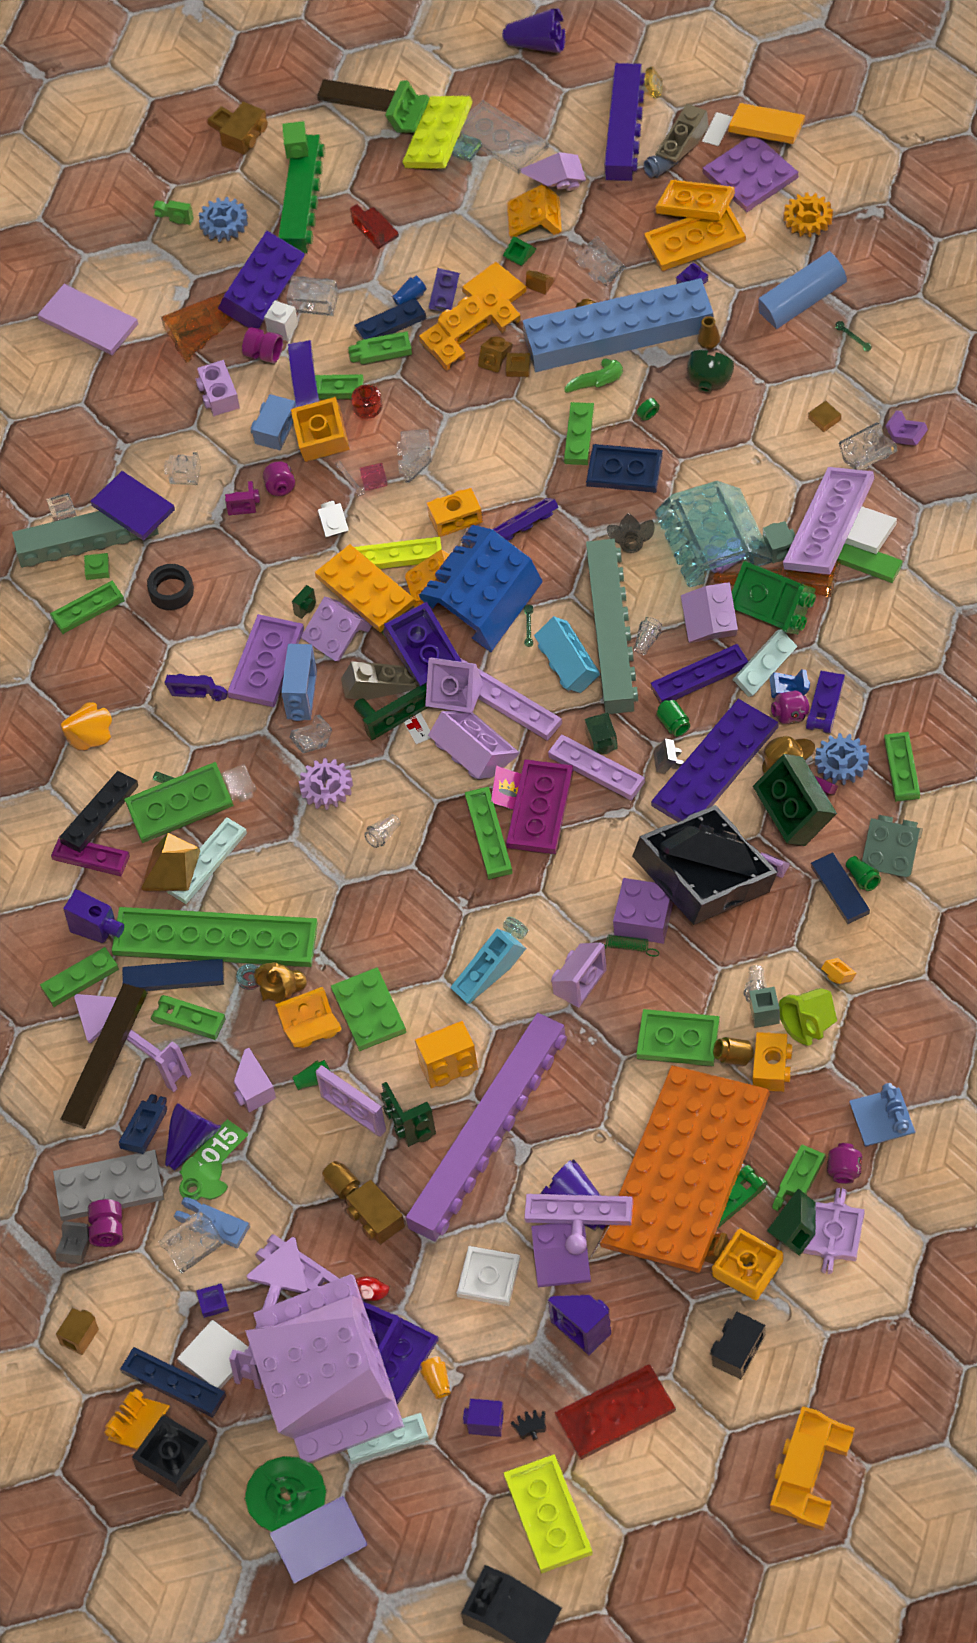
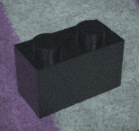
M736 1311L732 1319H727L722 1330L724 1335L720 1341L716 1340L714 1342L710 1355H712L713 1367L742 1380L766 1336V1325Z

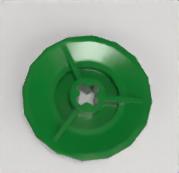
M282 1456L265 1462L254 1471L247 1483L245 1501L248 1512L259 1526L273 1532L324 1506L326 1487L322 1475L313 1464L299 1457ZM287 1493L291 1499L286 1501L282 1494Z

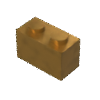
M242 101L219 131L222 146L245 155L255 145L260 134L264 133L267 129L268 121L265 110Z
M371 1179L346 1197L348 1205L346 1211L355 1222L359 1220L363 1225L362 1230L370 1240L374 1238L379 1245L405 1227L403 1215Z

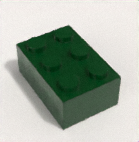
M783 754L752 786L788 844L806 846L837 814L806 761L801 756Z

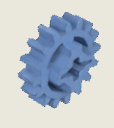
M218 197L216 203L208 201L209 207L203 206V212L199 213L200 229L203 230V234H209L211 240L217 237L219 242L223 237H226L227 241H230V236L232 235L237 238L238 231L244 232V226L248 225L247 211L242 203H237V199L230 202L228 197L224 201H221Z
M838 733L837 739L830 735L828 743L822 740L821 748H816L815 765H817V772H824V780L831 777L833 784L841 780L842 784L845 785L847 779L854 783L855 776L857 775L862 778L863 770L868 769L869 753H866L867 746H860L859 738L854 741L851 740V734L843 738L842 734Z

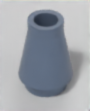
M654 155L649 156L643 165L649 177L657 178L671 167L677 165L678 161L675 163Z

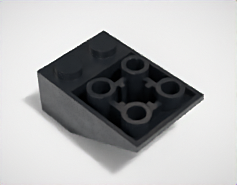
M484 1565L461 1612L463 1625L504 1643H546L562 1611V1607L514 1577Z

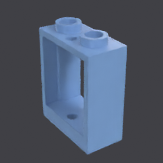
M288 644L281 693L286 717L294 721L311 720L317 677L312 644Z

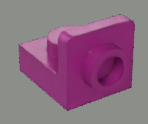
M248 481V492L225 494L228 516L256 513V503H260L259 489H254L253 481Z

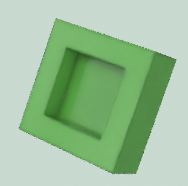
M108 553L84 555L86 580L110 578Z

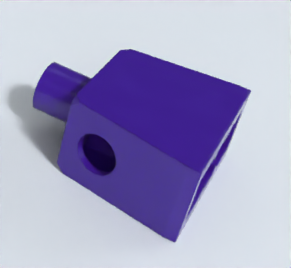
M74 890L63 908L69 931L100 943L105 942L109 934L119 938L123 933L124 924L115 920L112 908L80 890Z

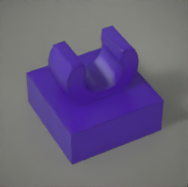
M693 262L676 277V284L702 278L703 284L709 281L708 274L703 272L701 267Z

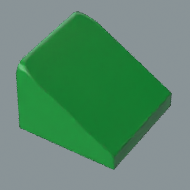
M513 236L503 256L523 266L537 248Z

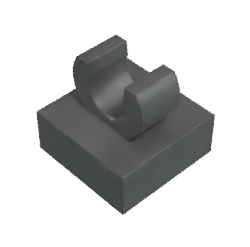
M664 739L653 751L656 772L665 774L670 768L678 769L683 764V760L677 759L682 750L675 748L674 740Z

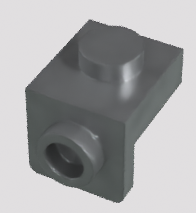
M63 1222L62 1238L56 1250V1261L82 1264L90 1245L88 1224Z

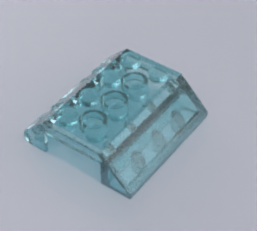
M720 481L707 483L672 494L655 511L661 528L666 530L664 535L677 564L684 565L680 571L688 587L705 583L704 571L746 559L747 562L757 566L773 562L743 493L738 487Z

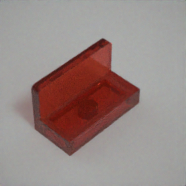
M356 204L350 208L352 223L377 249L382 248L399 237V232L374 207L364 211Z

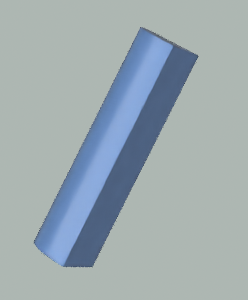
M828 251L759 298V314L778 329L847 282L846 273L841 263Z

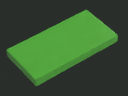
M216 762L125 798L142 843L234 806Z

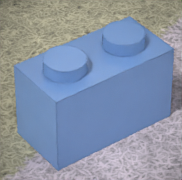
M269 394L266 402H263L260 407L258 419L254 420L251 426V433L253 434L255 444L281 451L294 424L291 409L296 408L294 400Z

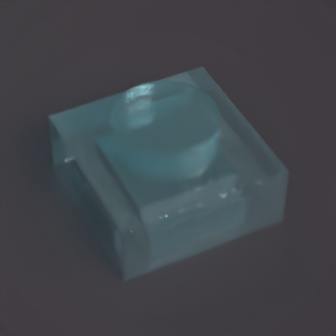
M462 134L454 146L452 155L471 162L483 145L480 139Z

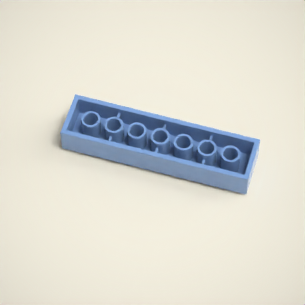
M702 278L525 319L523 320V330L534 370L539 372L697 335L701 328L702 319L706 316L714 318V314Z

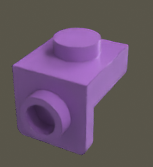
M898 410L886 424L893 442L916 446L928 430L925 422L906 420L902 411Z

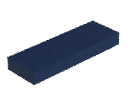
M833 852L811 862L812 870L847 924L870 914L869 907Z

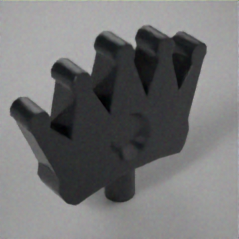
M534 1410L532 1419L528 1412L525 1411V1421L518 1415L519 1425L512 1421L511 1426L521 1439L532 1436L533 1440H537V1433L546 1432V1413L542 1411V1416L539 1418L537 1411Z

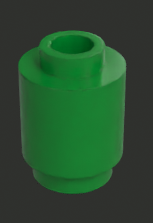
M666 700L658 706L656 716L670 734L679 737L690 729L689 717L675 700Z

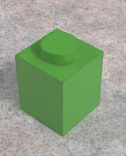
M305 122L282 124L286 159L309 156Z

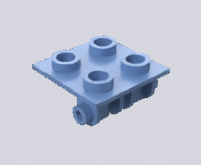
M891 1083L884 1084L882 1086L883 1090L880 1093L849 1101L865 1147L915 1133L900 1088L892 1086Z

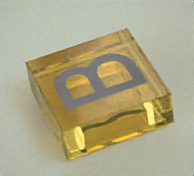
M653 66L646 68L644 86L654 99L660 98L663 80Z

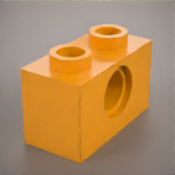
M472 488L459 490L448 496L427 502L429 518L438 537L460 531L471 525L483 523L481 507Z
M756 1032L753 1085L767 1088L769 1091L784 1092L785 1082H790L791 1067H786L787 1059H792L793 1044H788V1034ZM776 1060L778 1063L770 1064L768 1061Z

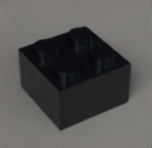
M162 1415L132 1456V1460L137 1471L181 1496L210 1456L211 1451L206 1439L169 1417Z

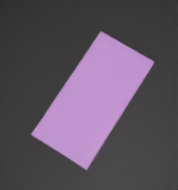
M66 284L62 285L38 314L40 321L110 355L115 353L138 325L136 318Z

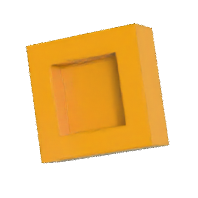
M839 958L826 960L821 967L828 974L827 977L837 984L851 982L857 974Z

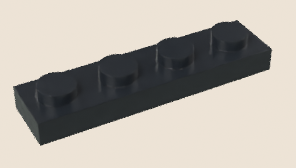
M117 771L59 836L60 843L81 853L124 804L125 798L130 797L138 788V781Z

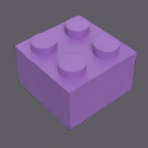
M623 878L613 919L614 935L648 939L649 942L664 944L673 907L672 900L654 882Z

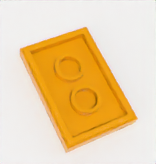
M740 103L729 124L728 132L794 144L805 122V115Z
M670 180L655 207L656 213L720 221L735 195V189L732 186Z

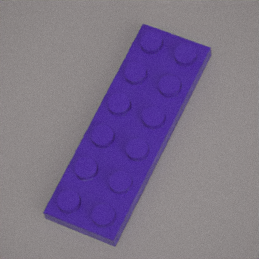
M738 698L652 799L651 806L677 822L713 806L778 729V721Z

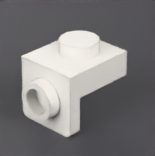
M334 501L321 504V509L317 510V514L320 518L325 538L347 532L348 526L341 503L335 504Z

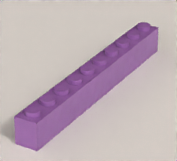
M537 1012L406 1216L408 1229L436 1242L439 1235L445 1234L449 1227L450 1218L453 1214H457L462 1207V1199L466 1193H471L478 1174L486 1170L490 1155L493 1151L496 1152L500 1148L504 1133L512 1129L515 1123V1116L519 1110L523 1111L526 1107L529 1094L532 1090L535 1091L541 1082V1075L552 1066L557 1050H562L567 1036H565L563 1024Z

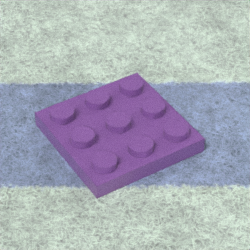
M751 136L703 167V174L715 185L734 187L735 195L732 200L746 213L798 179V171L762 139Z

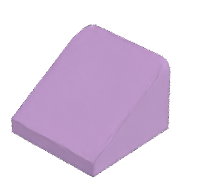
M761 852V855L778 872L776 876L783 878L790 863Z

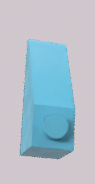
M496 929L450 988L467 1004H470L511 969L527 948L510 933Z

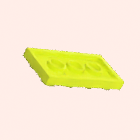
M430 96V100L404 157L403 164L405 168H446L473 101L470 96Z
M555 1454L504 1472V1478L541 1574L593 1555L589 1540Z

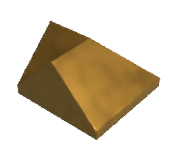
M167 833L153 848L141 889L143 891H188L199 858L200 849Z

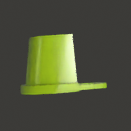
M818 988L797 996L788 994L779 1001L782 1025L794 1040L803 1045L809 1046L813 1044L812 1040L814 1038L822 1039L824 1037L823 1031L837 1022L831 991Z

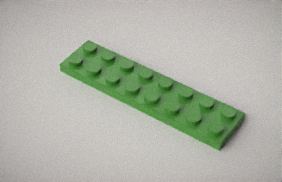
M119 907L117 921L124 924V930L119 938L114 936L112 953L116 956L183 960L223 959V962L266 964L275 962L284 966L312 967L318 921L317 918Z

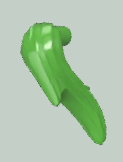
M604 358L601 362L602 367H604L603 369L575 377L565 386V392L568 393L592 386L601 387L615 382L621 377L623 366L617 360Z

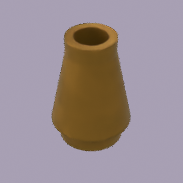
M706 316L701 321L702 324L697 339L703 348L713 349L718 345L721 337L715 324V319L711 316Z

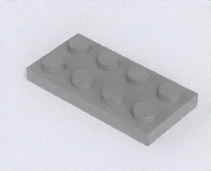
M155 1150L146 1151L144 1154L137 1153L53 1171L62 1221L88 1216L89 1204L97 1200L111 1199L121 1203L122 1209L164 1200Z

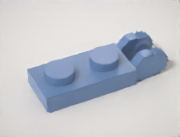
M184 1197L182 1205L196 1212V1217L193 1218L191 1215L181 1211H176L174 1214L177 1221L191 1227L192 1230L236 1249L240 1246L250 1228L248 1222L208 1205H201L198 1201L188 1197Z

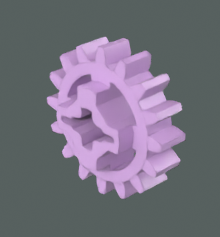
M324 758L322 764L315 760L314 767L307 765V773L300 774L301 781H299L301 796L306 798L308 805L314 802L317 809L324 805L325 809L328 810L329 804L338 807V801L346 802L345 795H351L353 781L350 770H346L344 763L337 766L336 759L328 763L327 759Z

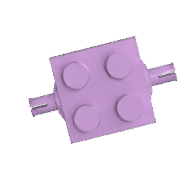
M840 1188L835 1190L834 1202H816V1235L803 1251L804 1254L817 1255L824 1258L821 1272L825 1274L827 1265L828 1274L833 1273L834 1260L842 1259L855 1262L857 1260L865 1209L852 1208L844 1204L847 1191L843 1188L841 1197Z

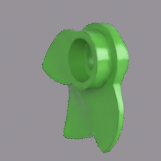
M191 1157L183 1164L181 1169L183 1180L179 1186V1192L183 1198L188 1197L197 1201L202 1197L212 1200L226 1192L228 1185L220 1181L222 1174L221 1161H212L200 1166L199 1162L194 1157ZM191 1187H197L195 1192H188Z

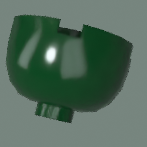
M708 350L692 351L687 363L688 377L703 392H711L712 390L725 387L733 374L734 361L717 352L715 356L707 355Z

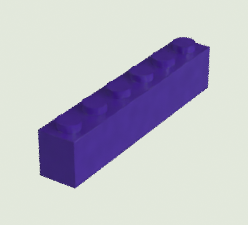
M615 63L605 157L606 180L633 181V172L638 171V158H635V154L639 155L640 142L636 140L637 137H641V124H638V120L643 119V107H640V103H644L645 91L641 89L642 86H646V73H642V64Z

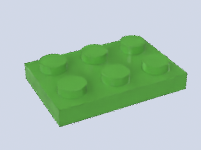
M378 967L331 985L332 993L359 1052L407 1033Z
M643 1009L637 1059L714 1066L713 1048L718 1039L720 1016Z

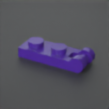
M820 671L811 710L807 718L806 729H822L823 732L831 734L845 681L844 674Z

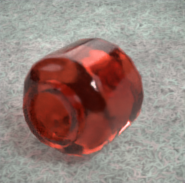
M364 384L358 386L352 392V407L358 417L370 419L376 417L382 411V397L380 390L376 386Z

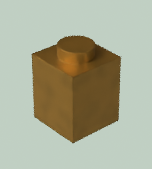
M72 1307L56 1332L60 1345L83 1356L99 1330L95 1316L87 1310L79 1311Z

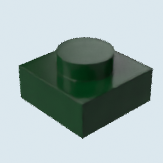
M306 585L292 600L294 615L302 619L314 609L316 605L314 589Z

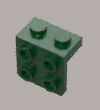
M382 1083L383 1092L380 1093L384 1103L382 1107L388 1120L393 1119L395 1124L393 1127L399 1140L404 1139L407 1146L410 1147L418 1142L428 1141L436 1134L432 1109L428 1102L403 1112L388 1083Z

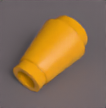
M433 1357L423 1361L420 1364L422 1369L420 1373L435 1395V1398L441 1399L450 1395L445 1362H442L440 1357Z

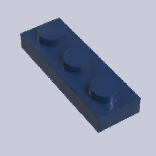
M414 298L359 322L354 327L360 339L364 340L394 334L427 318L418 300Z

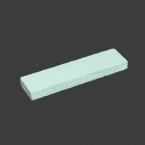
M226 817L201 846L189 890L167 891V893L187 904L247 834L246 828Z

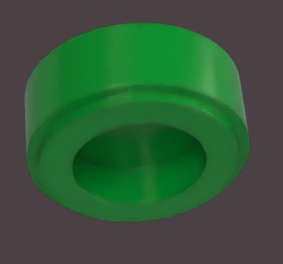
M650 398L639 406L636 414L642 421H647L657 414L660 404L654 398Z

